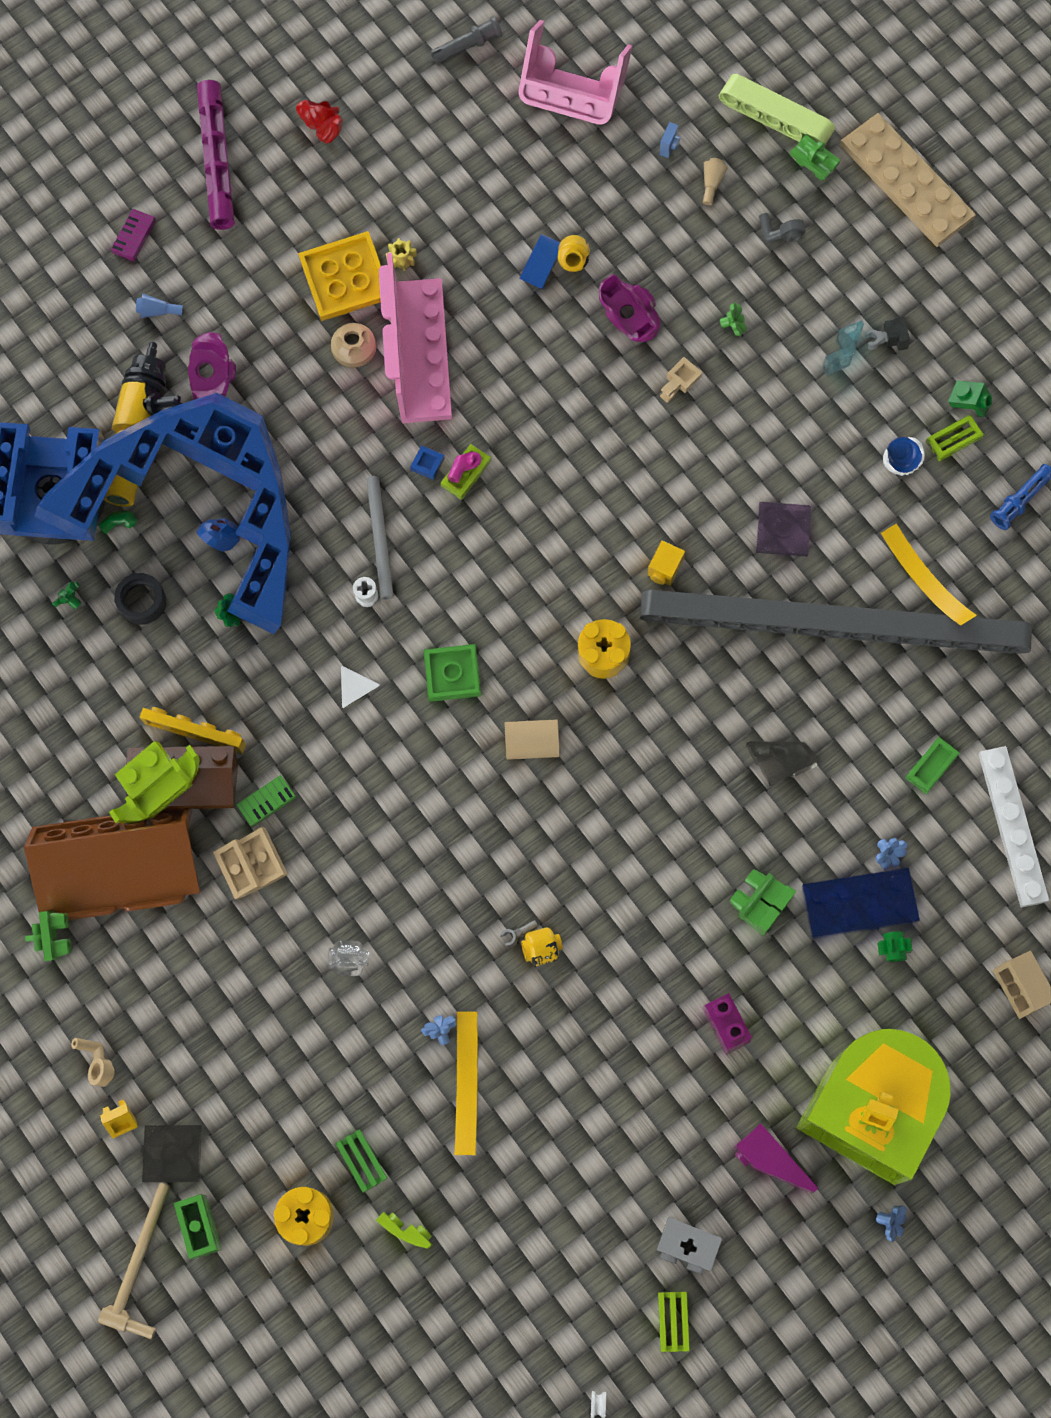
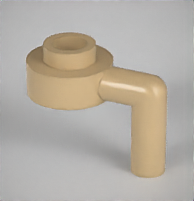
M74 1038L71 1044L73 1049L93 1052L94 1060L88 1070L89 1083L100 1087L108 1085L114 1077V1067L112 1062L104 1057L103 1044L96 1041Z

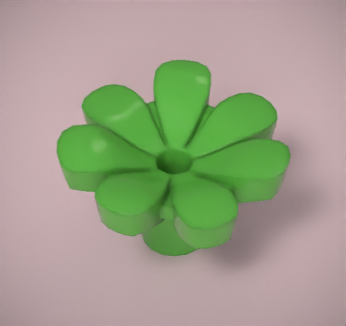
M735 302L730 305L727 317L720 319L721 327L731 326L736 336H742V332H747V326L742 323L745 322L742 307Z

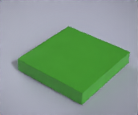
M476 644L424 649L429 702L481 696Z

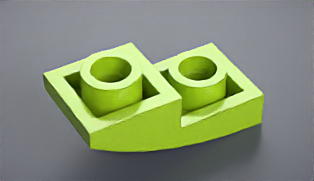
M383 1212L376 1219L387 1231L407 1243L427 1249L433 1246L429 1241L432 1235L421 1224L417 1228L411 1224L403 1231L401 1227L404 1223L393 1212L390 1215Z

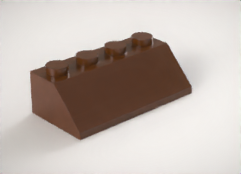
M234 746L192 747L200 760L197 775L192 781V786L164 809L234 808L238 761ZM163 747L171 760L173 758L179 759L187 750L186 747ZM128 748L126 764L145 748Z

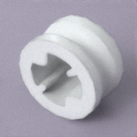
M592 1391L591 1418H595L596 1415L605 1418L606 1392L598 1395L595 1391Z

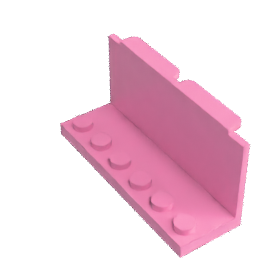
M387 253L388 265H383L379 268L381 313L383 318L391 319V324L383 328L385 374L388 379H395L402 423L450 420L452 419L442 278L397 282L392 253Z

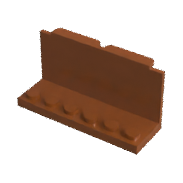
M163 809L154 818L133 823H115L111 815L32 827L24 845V851L38 911L54 910V913H67L68 920L108 915L116 912L117 909L123 908L125 911H134L179 904L185 900V895L200 893L188 834L192 810Z

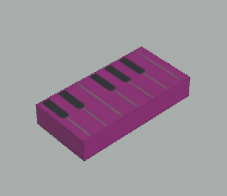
M132 209L111 248L112 253L135 262L156 223L155 217Z

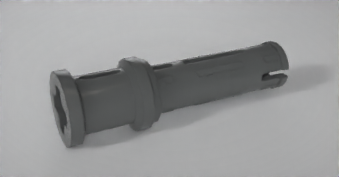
M492 16L490 21L479 26H472L470 32L430 50L435 64L438 65L476 45L482 47L484 42L496 36L498 38L502 37V31L496 18Z

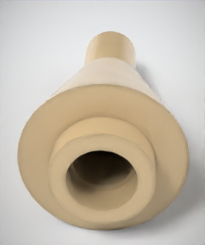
M710 158L709 161L704 162V183L706 189L703 204L712 205L715 191L728 169L721 159Z

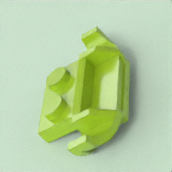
M154 741L114 774L129 795L125 798L126 803L109 811L115 823H133L154 818L192 786V781L198 772L200 760L191 745L186 747L187 750L179 759L173 758L171 760L160 742Z

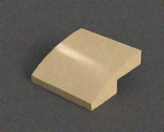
M264 827L257 829L240 840L235 839L213 852L236 900L288 875Z

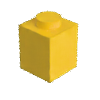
M661 541L648 566L647 575L657 584L671 586L684 561L685 551L665 541Z

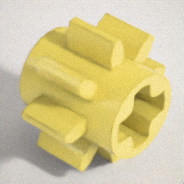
M398 238L393 245L388 244L390 251L388 253H392L394 267L403 271L410 265H415L413 257L417 256L415 248H411L410 240L405 242Z

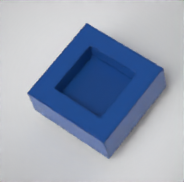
M421 445L410 469L417 474L434 480L445 457L443 454Z

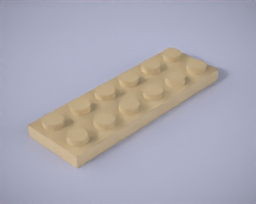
M879 113L841 140L840 146L936 247L940 246L974 220L976 214Z

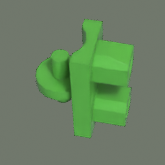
M807 135L790 151V156L796 159L799 165L807 167L821 181L825 180L840 164V159L826 150L823 142L819 141L817 143Z
M54 910L39 912L40 923L32 924L33 935L25 936V941H34L35 951L43 950L44 961L60 959L59 956L72 953L70 938L57 940L56 929L69 928L68 914L54 913Z

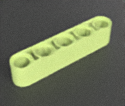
M738 74L730 76L719 94V99L726 106L798 142L807 135L817 143L821 141L826 145L835 130V125L829 119Z

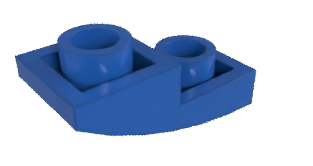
M541 234L519 279L543 290L550 272L558 260L560 242Z

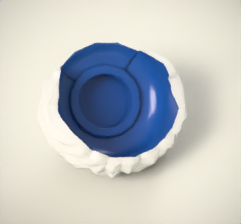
M913 437L894 439L888 444L884 452V466L894 474L901 476L912 474L919 469L924 461L925 452L922 443Z

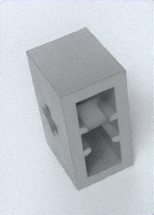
M668 1217L656 1251L661 1252V1259L674 1264L679 1259L688 1263L686 1269L703 1275L704 1270L711 1271L722 1238ZM690 1239L692 1240V1246L696 1250L685 1255L683 1254L684 1248L680 1247L681 1242L686 1243Z

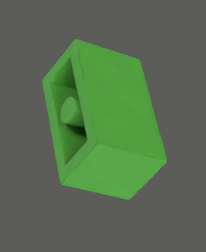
M199 1194L174 1203L189 1259H198L221 1251L222 1248L207 1195Z

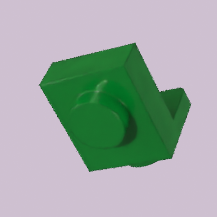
M957 380L948 403L954 408L975 410L978 417H985L987 409L992 405V395L985 383Z

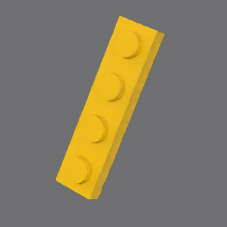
M152 707L151 710L143 708L139 717L145 725L214 746H234L235 752L243 754L246 747L245 741L238 732L228 729L226 732L218 731L216 726L206 722H201V725L191 722L190 718L179 714L176 717L167 715L165 710L157 707Z

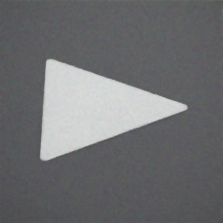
M341 666L343 708L380 686V684Z

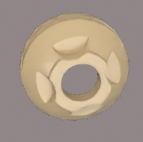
M348 323L335 331L331 340V351L336 361L341 365L351 368L360 367L367 364L375 355L376 340L371 330L359 323ZM349 334H356L359 336V341L354 345H349L345 342V338Z

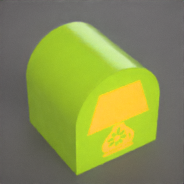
M881 1029L867 1033L855 1040L833 1060L795 1129L893 1185L912 1180L949 1106L951 1087L945 1064L930 1044L912 1033L897 1029ZM881 1092L892 1095L893 1098L890 1106L899 1109L896 1121L889 1132L861 1121L864 1109L870 1099L877 1101Z

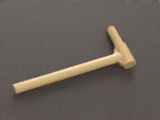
M159 1183L114 1306L109 1305L102 1309L98 1323L123 1332L129 1331L153 1339L156 1328L131 1320L128 1312L124 1309L170 1186Z

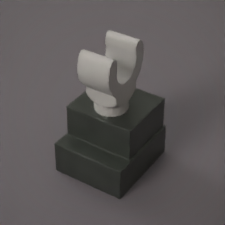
M905 317L885 321L883 332L874 329L865 332V338L873 337L876 339L874 342L868 343L867 348L869 350L876 349L884 342H886L887 347L897 346L898 351L908 349L910 337Z

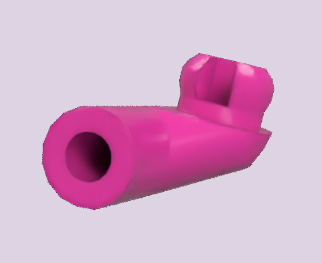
M468 452L457 456L447 478L452 482L459 483L464 471L480 465L482 461L480 454Z

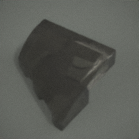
M750 741L746 743V747L756 766L759 765L769 786L791 776L793 778L816 767L818 763L813 751L805 742Z

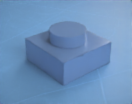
M669 122L660 142L659 155L669 158L671 151L677 150L681 136L678 135L677 124Z

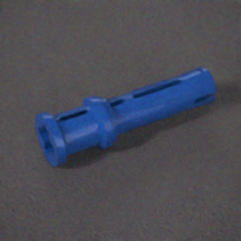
M1043 464L1014 495L1007 496L1004 504L997 511L995 510L990 514L992 522L1002 530H1008L1011 522L1017 515L1020 516L1025 512V505L1051 479V467Z

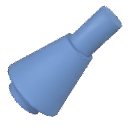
M144 293L142 298H137L136 313H141V318L166 314L182 315L183 305L167 304L165 301Z

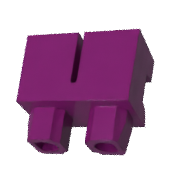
M730 993L703 1006L702 1009L712 1029H716L715 1035L725 1055L751 1043L750 1039H752V1036Z

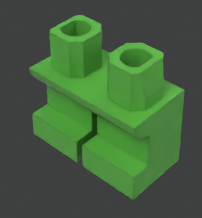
M753 869L744 882L756 891L749 897L738 889L729 902L739 911L738 916L764 937L793 898L796 891L788 885L785 886L777 881L770 873L765 876Z

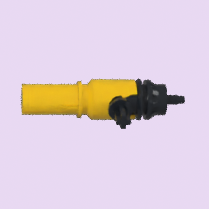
M155 342L149 344L146 355L134 356L132 365L125 371L112 424V430L115 434L162 410L183 404L180 402L181 397L178 395L164 397L167 384L164 375L166 366L162 360L156 358L157 343ZM116 475L104 501L116 506H132L135 501L138 485Z

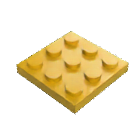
M369 231L298 253L321 321L381 303L379 268L381 264Z

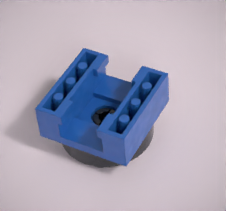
M0 422V534L24 536L34 542L48 545L81 540L34 517L37 506L45 494L105 440L100 429L68 427L67 439L35 437L29 435L30 427L28 424ZM103 500L83 540H95L97 521L103 512L106 501Z

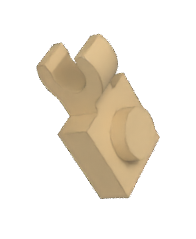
M683 357L667 373L666 378L669 382L661 389L663 393L660 397L668 403L679 389L686 393L702 377L703 372Z

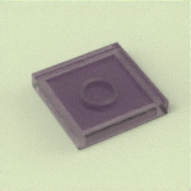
M759 502L756 553L807 557L809 551L811 505Z

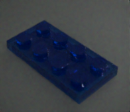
M909 868L802 884L801 886L811 939L920 921Z

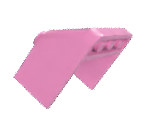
M539 20L529 33L519 86L520 99L528 105L591 123H607L613 115L622 91L633 45L628 44L621 52L617 66H608L603 70L600 81L555 69L556 55L554 51L549 47L540 45L545 21Z

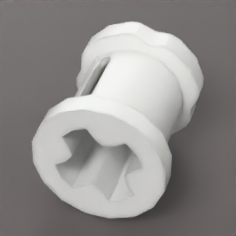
M361 577L353 584V592L357 603L363 607H371L377 602L379 595L375 582L372 579ZM365 589H369L367 595H363Z

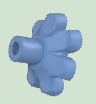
M896 838L890 839L889 842L886 839L880 840L877 846L881 853L875 858L877 863L881 864L883 870L888 869L891 864L894 868L899 866L901 862L898 857L906 855L907 850L905 848L908 847V843L903 840L899 841Z
M439 1015L434 1017L435 1023L429 1022L421 1029L424 1036L429 1035L431 1039L438 1038L440 1045H445L450 1042L448 1033L451 1028L456 1026V1019L453 1016H448L443 1020V1016Z
M894 1206L890 1214L881 1211L877 1214L876 1222L886 1226L885 1235L891 1242L895 1241L896 1235L901 1237L904 1232L903 1227L900 1225L904 1224L907 1209L905 1206Z

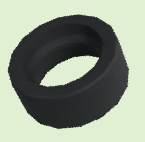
M133 573L118 583L114 592V602L120 614L128 622L136 625H145L156 621L162 615L166 606V595L160 583L153 576L145 573ZM137 586H149L155 593L154 604L148 610L138 613L128 609L125 603L128 592Z

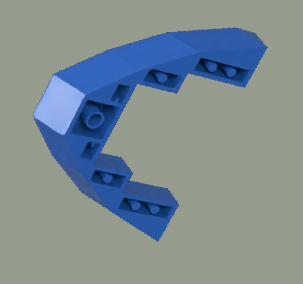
M217 392L162 410L104 440L50 489L37 506L34 517L83 540L116 475L141 486L163 444L255 491L235 534L258 545L227 612L272 634H275L281 626L285 609L291 545V530L282 473L263 416Z

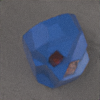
M209 519L202 523L196 531L205 543L222 552L231 550L240 541V536L235 534L238 528L237 525L227 519Z

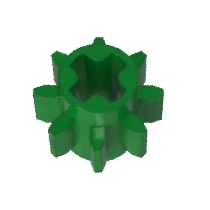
M901 931L884 933V940H880L877 943L879 956L886 955V962L907 960L906 953L913 951L911 938L904 939V932Z

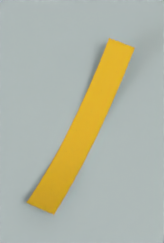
M897 523L881 532L889 548L909 576L940 610L959 625H963L977 616L960 603L935 578L909 544Z
M457 1012V1092L454 1155H475L477 1012Z

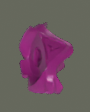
M614 274L600 283L599 301L605 309L606 316L620 332L635 342L649 341L657 335L661 320L654 308L656 306L654 297L647 289L641 288L639 285L627 284ZM625 306L634 308V315L629 319H625L620 315L622 308Z
M214 332L204 333L195 338L192 343L188 375L193 400L216 392L226 396L229 384L233 383V380L236 379V364L232 359H229L228 350L221 334ZM204 363H209L213 367V374L209 378H204L200 375L199 369Z

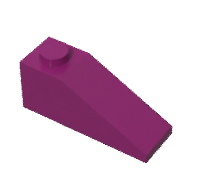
M761 1123L734 1147L737 1151L734 1154L735 1157L745 1168L750 1165L756 1171L809 1193H814L818 1189Z

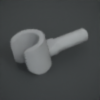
M534 920L514 931L505 929L501 932L500 936L503 937L508 933H512V941L505 945L514 946L518 941V937L538 925Z

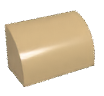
M558 720L505 722L507 760L559 757Z
M1031 951L993 969L997 980L1019 1019L1051 1004V986Z

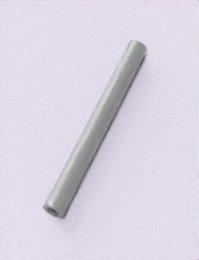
M369 476L366 480L380 597L382 600H389L394 596L380 481L378 476Z

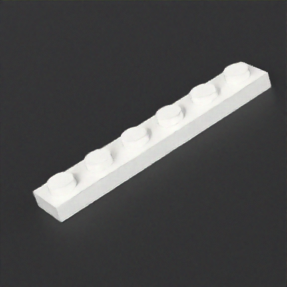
M1007 747L980 751L978 755L1020 907L1047 903L1049 901Z

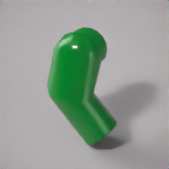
M130 510L114 511L101 521L98 526L107 534L115 526L122 523L125 527L132 528L137 523V518L133 516L134 513Z

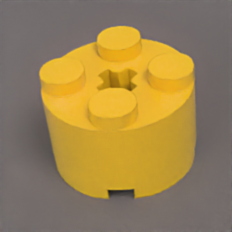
M608 619L596 620L585 625L578 639V659L581 666L590 675L601 679L612 678L626 667L630 658L631 642L625 627L621 623ZM606 646L607 652H602L601 647Z
M297 1187L291 1189L280 1198L274 1210L275 1226L279 1234L292 1244L302 1246L317 1244L324 1240L332 1229L334 1221L332 1203L326 1195L313 1188ZM301 1210L310 1211V1214L307 1216L309 1219L308 1223L304 1221L299 1222Z

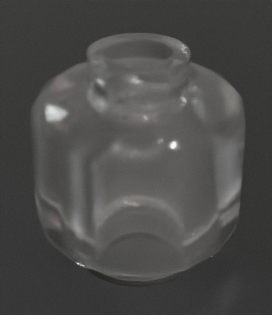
M337 941L333 948H329V969H333L337 976H359L363 971V967L369 964V952L363 949L360 941Z

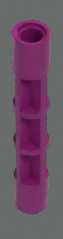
M203 80L197 84V96L210 225L217 230H226L232 228L235 221L221 85L215 80Z

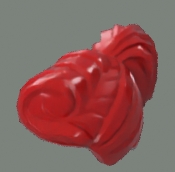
M303 100L297 104L296 112L298 116L305 122L306 126L316 130L318 140L324 143H331L340 134L343 119L338 114L340 111L339 107H331L328 101L315 103Z

